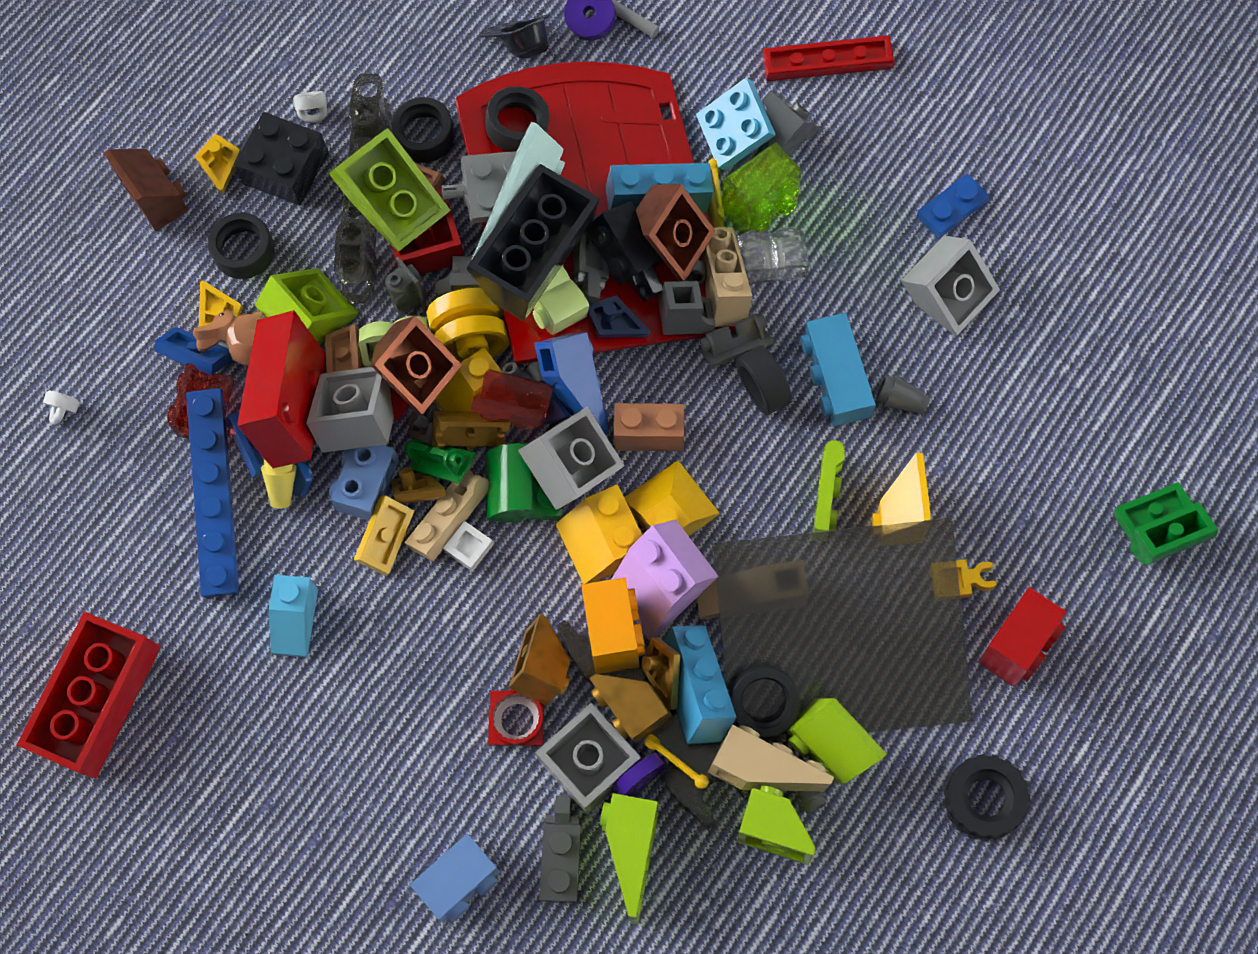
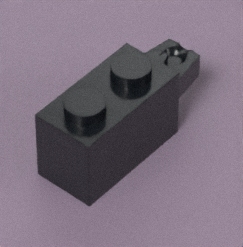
M632 201L600 214L589 225L587 232L619 286L629 283L643 302L657 296L663 290V287L657 277L655 267L663 262V260L643 235L636 208Z

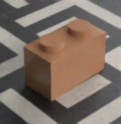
M615 403V450L684 451V404Z

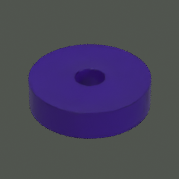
M568 0L564 9V18L567 26L575 36L583 40L592 41L600 39L610 32L616 20V9L612 0ZM589 10H595L593 17H585Z
M658 752L652 753L623 774L615 782L611 790L615 794L632 797L657 778L666 768L667 764Z

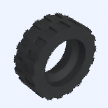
M985 754L977 755L975 758L970 757L959 765L947 780V785L944 788L945 800L943 801L944 808H947L948 811L947 816L950 821L954 822L956 829L968 834L967 837L972 839L979 838L981 841L1001 839L1014 831L1023 822L1024 817L1028 813V803L1031 800L1030 794H1028L1027 788L1029 785L1027 780H1024L1019 768L1016 769L1012 762L1007 759H1000L997 755L985 756ZM979 780H992L1004 792V806L999 813L993 816L980 815L969 804V789L972 784Z

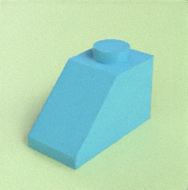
M274 575L269 605L272 655L308 658L318 588L310 577Z

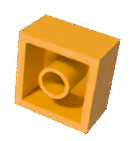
M625 577L581 584L596 674L639 668L638 656L645 655L641 623L633 625V621L639 620L635 588L627 589Z

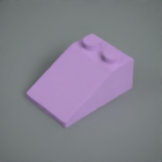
M677 520L652 525L630 547L612 579L625 577L627 589L635 588L639 620H635L633 623H641L643 637L649 643L651 637H657L719 576Z

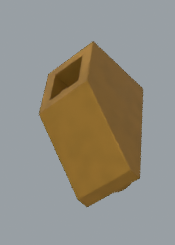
M599 674L589 678L595 686L591 690L592 695L603 709L607 706L610 707L616 716L612 723L624 739L630 736L632 740L639 742L673 717V714L668 710L656 690L648 682Z

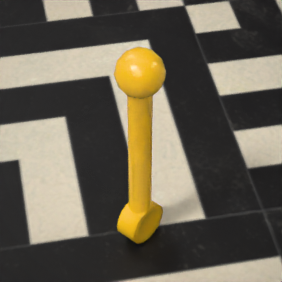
M713 158L708 163H710V170L719 203L717 212L724 220L718 175L719 168L717 167V160Z
M649 734L644 740L645 745L652 750H657L691 777L697 788L704 789L708 786L709 778L706 775L696 773L661 745L660 740L656 736Z

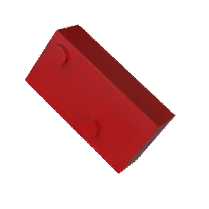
M294 310L257 320L237 424L273 469L311 460L314 436L306 423L320 374H324L326 353Z
M84 611L16 746L73 771L97 779L162 646L143 635Z

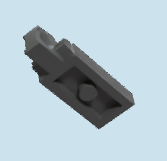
M586 230L573 249L574 283L579 285V289L584 294L588 303L592 304L600 299V291L605 288V282L609 279V268Z
M556 796L555 815H546L543 827L540 902L578 903L582 827L580 825V817L571 816V796Z

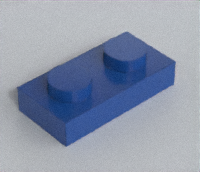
M967 173L919 209L916 217L940 239L986 204L990 195Z
M174 327L155 340V352L211 376L232 361L229 349L219 344L206 352L199 351L194 335L178 327Z

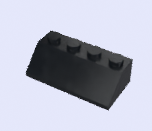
M539 164L467 266L468 272L495 305L525 321L594 220L600 198L544 165Z

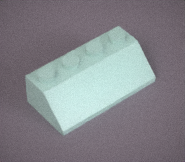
M530 123L519 145L473 257L539 164L544 165L559 175L562 172L565 162L561 161L560 157L564 149L536 123Z

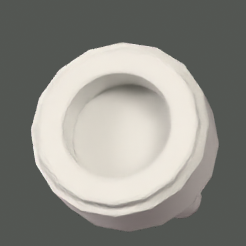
M323 91L305 92L293 97L297 115L301 120L316 123L326 117L327 101ZM319 108L317 114L308 115L305 113V110Z
M46 391L43 404L52 407L49 421L54 425L60 423L65 411L76 414L80 403L78 402L79 400L58 392Z

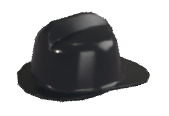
M550 14L534 19L495 25L481 31L479 35L485 38L499 36L511 54L523 59L531 58L548 50V35L544 19L548 18Z

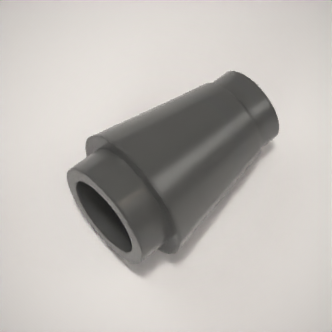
M886 374L878 390L876 400L883 402L882 406L923 415L929 404L930 395L925 394L898 375L892 377Z

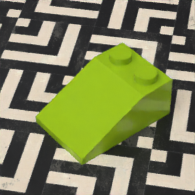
M388 128L329 172V175L346 197L397 252L451 211Z
M612 793L611 803L604 802L600 825H602V831L606 832L630 923L638 925L659 815L658 801Z

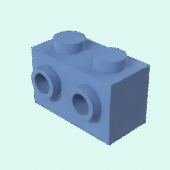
M378 445L346 449L344 451L341 461L343 466L339 478H335L332 481L329 490L330 501L336 511L370 521L379 497L386 496L399 463V458L394 448Z
M467 833L416 878L410 886L439 921L445 923L449 919L451 922H454L468 910L467 902L477 893L483 896L496 885L498 880L495 877L500 871Z

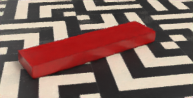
M890 35L763 48L766 82L893 69L895 63Z

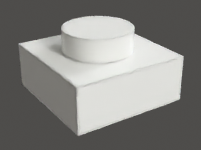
M464 521L443 547V550L473 572L494 544L489 537Z

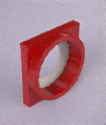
M514 690L490 691L488 745L542 747L545 705ZM513 704L525 705L533 714L534 721L531 729L521 736L508 734L501 724L503 712Z

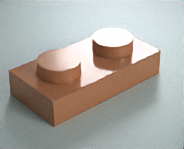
M356 324L325 335L327 373L364 368L359 347V328Z

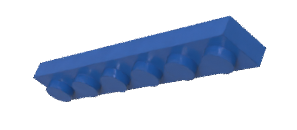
M221 388L186 392L201 596L203 598L239 594L224 391Z

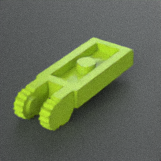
M836 439L825 444L822 456L812 536L814 541L826 542L828 532L835 531L838 510H831L832 499H839L842 478L835 477V475L842 471L845 457V446H843L840 440L837 441Z

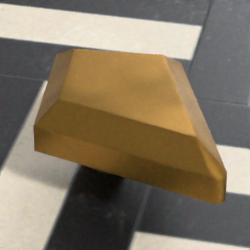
M410 467L401 469L399 471L400 478L391 480L395 501L402 504L438 500L446 496L445 488L432 476L421 473L414 474L413 469Z
M651 637L647 654L642 659V670L668 710L677 709L680 654L659 637Z

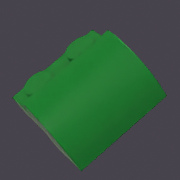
M529 443L501 445L486 453L485 470L486 479L489 481L486 494L487 521L521 523L523 519L558 521L562 517V507L557 510L554 508L518 451Z
M1179 482L1117 506L1113 514L1131 541L1130 551L1144 565L1152 564L1211 540L1218 533V528L1200 502L1193 504Z

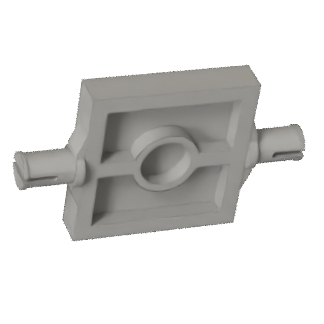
M517 151L462 156L460 161L463 174L462 183L442 185L443 200L463 198L469 210L471 224L487 222Z

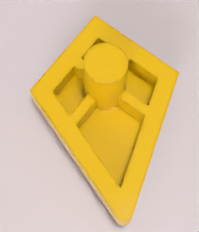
M215 133L195 155V158L219 192L223 194L234 172L235 167L233 164L241 151Z
M200 282L199 327L213 323L214 317L225 310L232 311L235 317L241 315L242 304L207 282Z

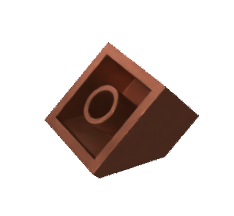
M108 149L103 152L122 185L155 232L189 211L183 201L187 194L177 180L171 183L167 178V175L171 174L161 157L154 159L147 149Z
M682 184L652 185L636 209L641 229L645 238L678 281L683 282L716 231Z
M412 316L395 322L376 344L371 366L418 415H422L462 364L416 316Z

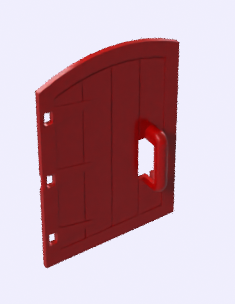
M613 62L555 63L530 67L499 76L479 84L455 98L467 155L509 152L496 146L486 133V111L489 100L495 93L506 87L521 86L539 94L548 105L550 115L546 133L564 149L560 160L565 162L560 175L600 198L595 213L597 217L603 212L608 211L605 185L611 165L694 163L670 73L642 66ZM669 106L672 119L663 120L660 108ZM517 107L507 108L498 114L500 124L508 130L515 132H526L531 122L537 123L535 117L530 112ZM707 211L706 213H703V214H704V216L707 218V220L710 222L709 215H708V211ZM487 222L481 223L483 231L485 229ZM572 250L563 267L574 282ZM664 261L655 267L657 277L662 286H664V282H679ZM610 271L609 279L605 282V288L600 291V299L596 302L617 295L650 330L648 337L598 338L588 315L584 319L552 335L546 328L541 329L533 317L534 309H532L525 321L502 309L513 360L517 365L538 362L535 342L568 333L587 332L593 346V353L703 338L705 336L704 334L663 335L657 297L655 296L643 302L629 283L619 286ZM704 281L699 285L701 296L706 298ZM728 326L731 333H736L734 326Z

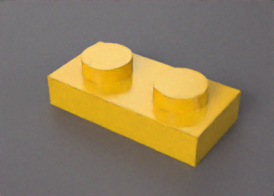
M380 496L354 561L382 575L389 574L414 510L388 496Z

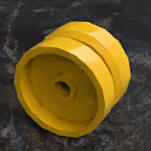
M465 288L449 292L434 300L426 311L432 333L459 362L484 347L493 358L503 352L510 343L505 322L501 320L503 317L502 308L495 305L482 288Z

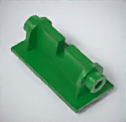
M412 439L406 442L404 446L405 453L413 461L410 468L414 472L457 484L461 483L476 455L474 452L451 446L439 449L432 446V444L429 445L422 442L420 439Z

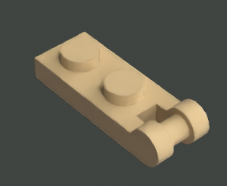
M467 470L461 483L452 482L445 491L446 496L436 501L404 543L412 551L433 562L461 524L487 494L488 479L480 475H474L473 472Z

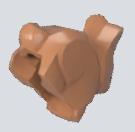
M230 310L219 313L214 317L213 323L194 328L193 335L197 340V349L201 352H206L219 342L225 341L232 359L244 366H249L257 320L262 318L261 311L243 314L235 317Z

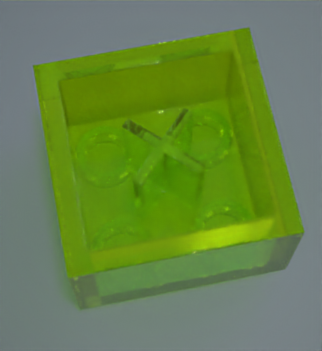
M775 142L723 179L722 207L724 215L746 239L755 233H763L769 228L774 219L781 214L783 216L788 215L796 208L802 170Z

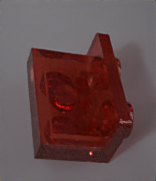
M186 363L184 373H180L177 379L176 388L178 394L175 404L170 406L167 415L168 424L177 437L189 439L186 392L221 388L224 391L226 414L235 382L232 376L213 374L211 376L199 371L195 364Z
M489 369L485 372L482 390L473 397L471 411L479 412L480 417L486 420L500 421L502 418L514 421V426L518 428L533 430L534 427L539 428L547 419L553 386Z

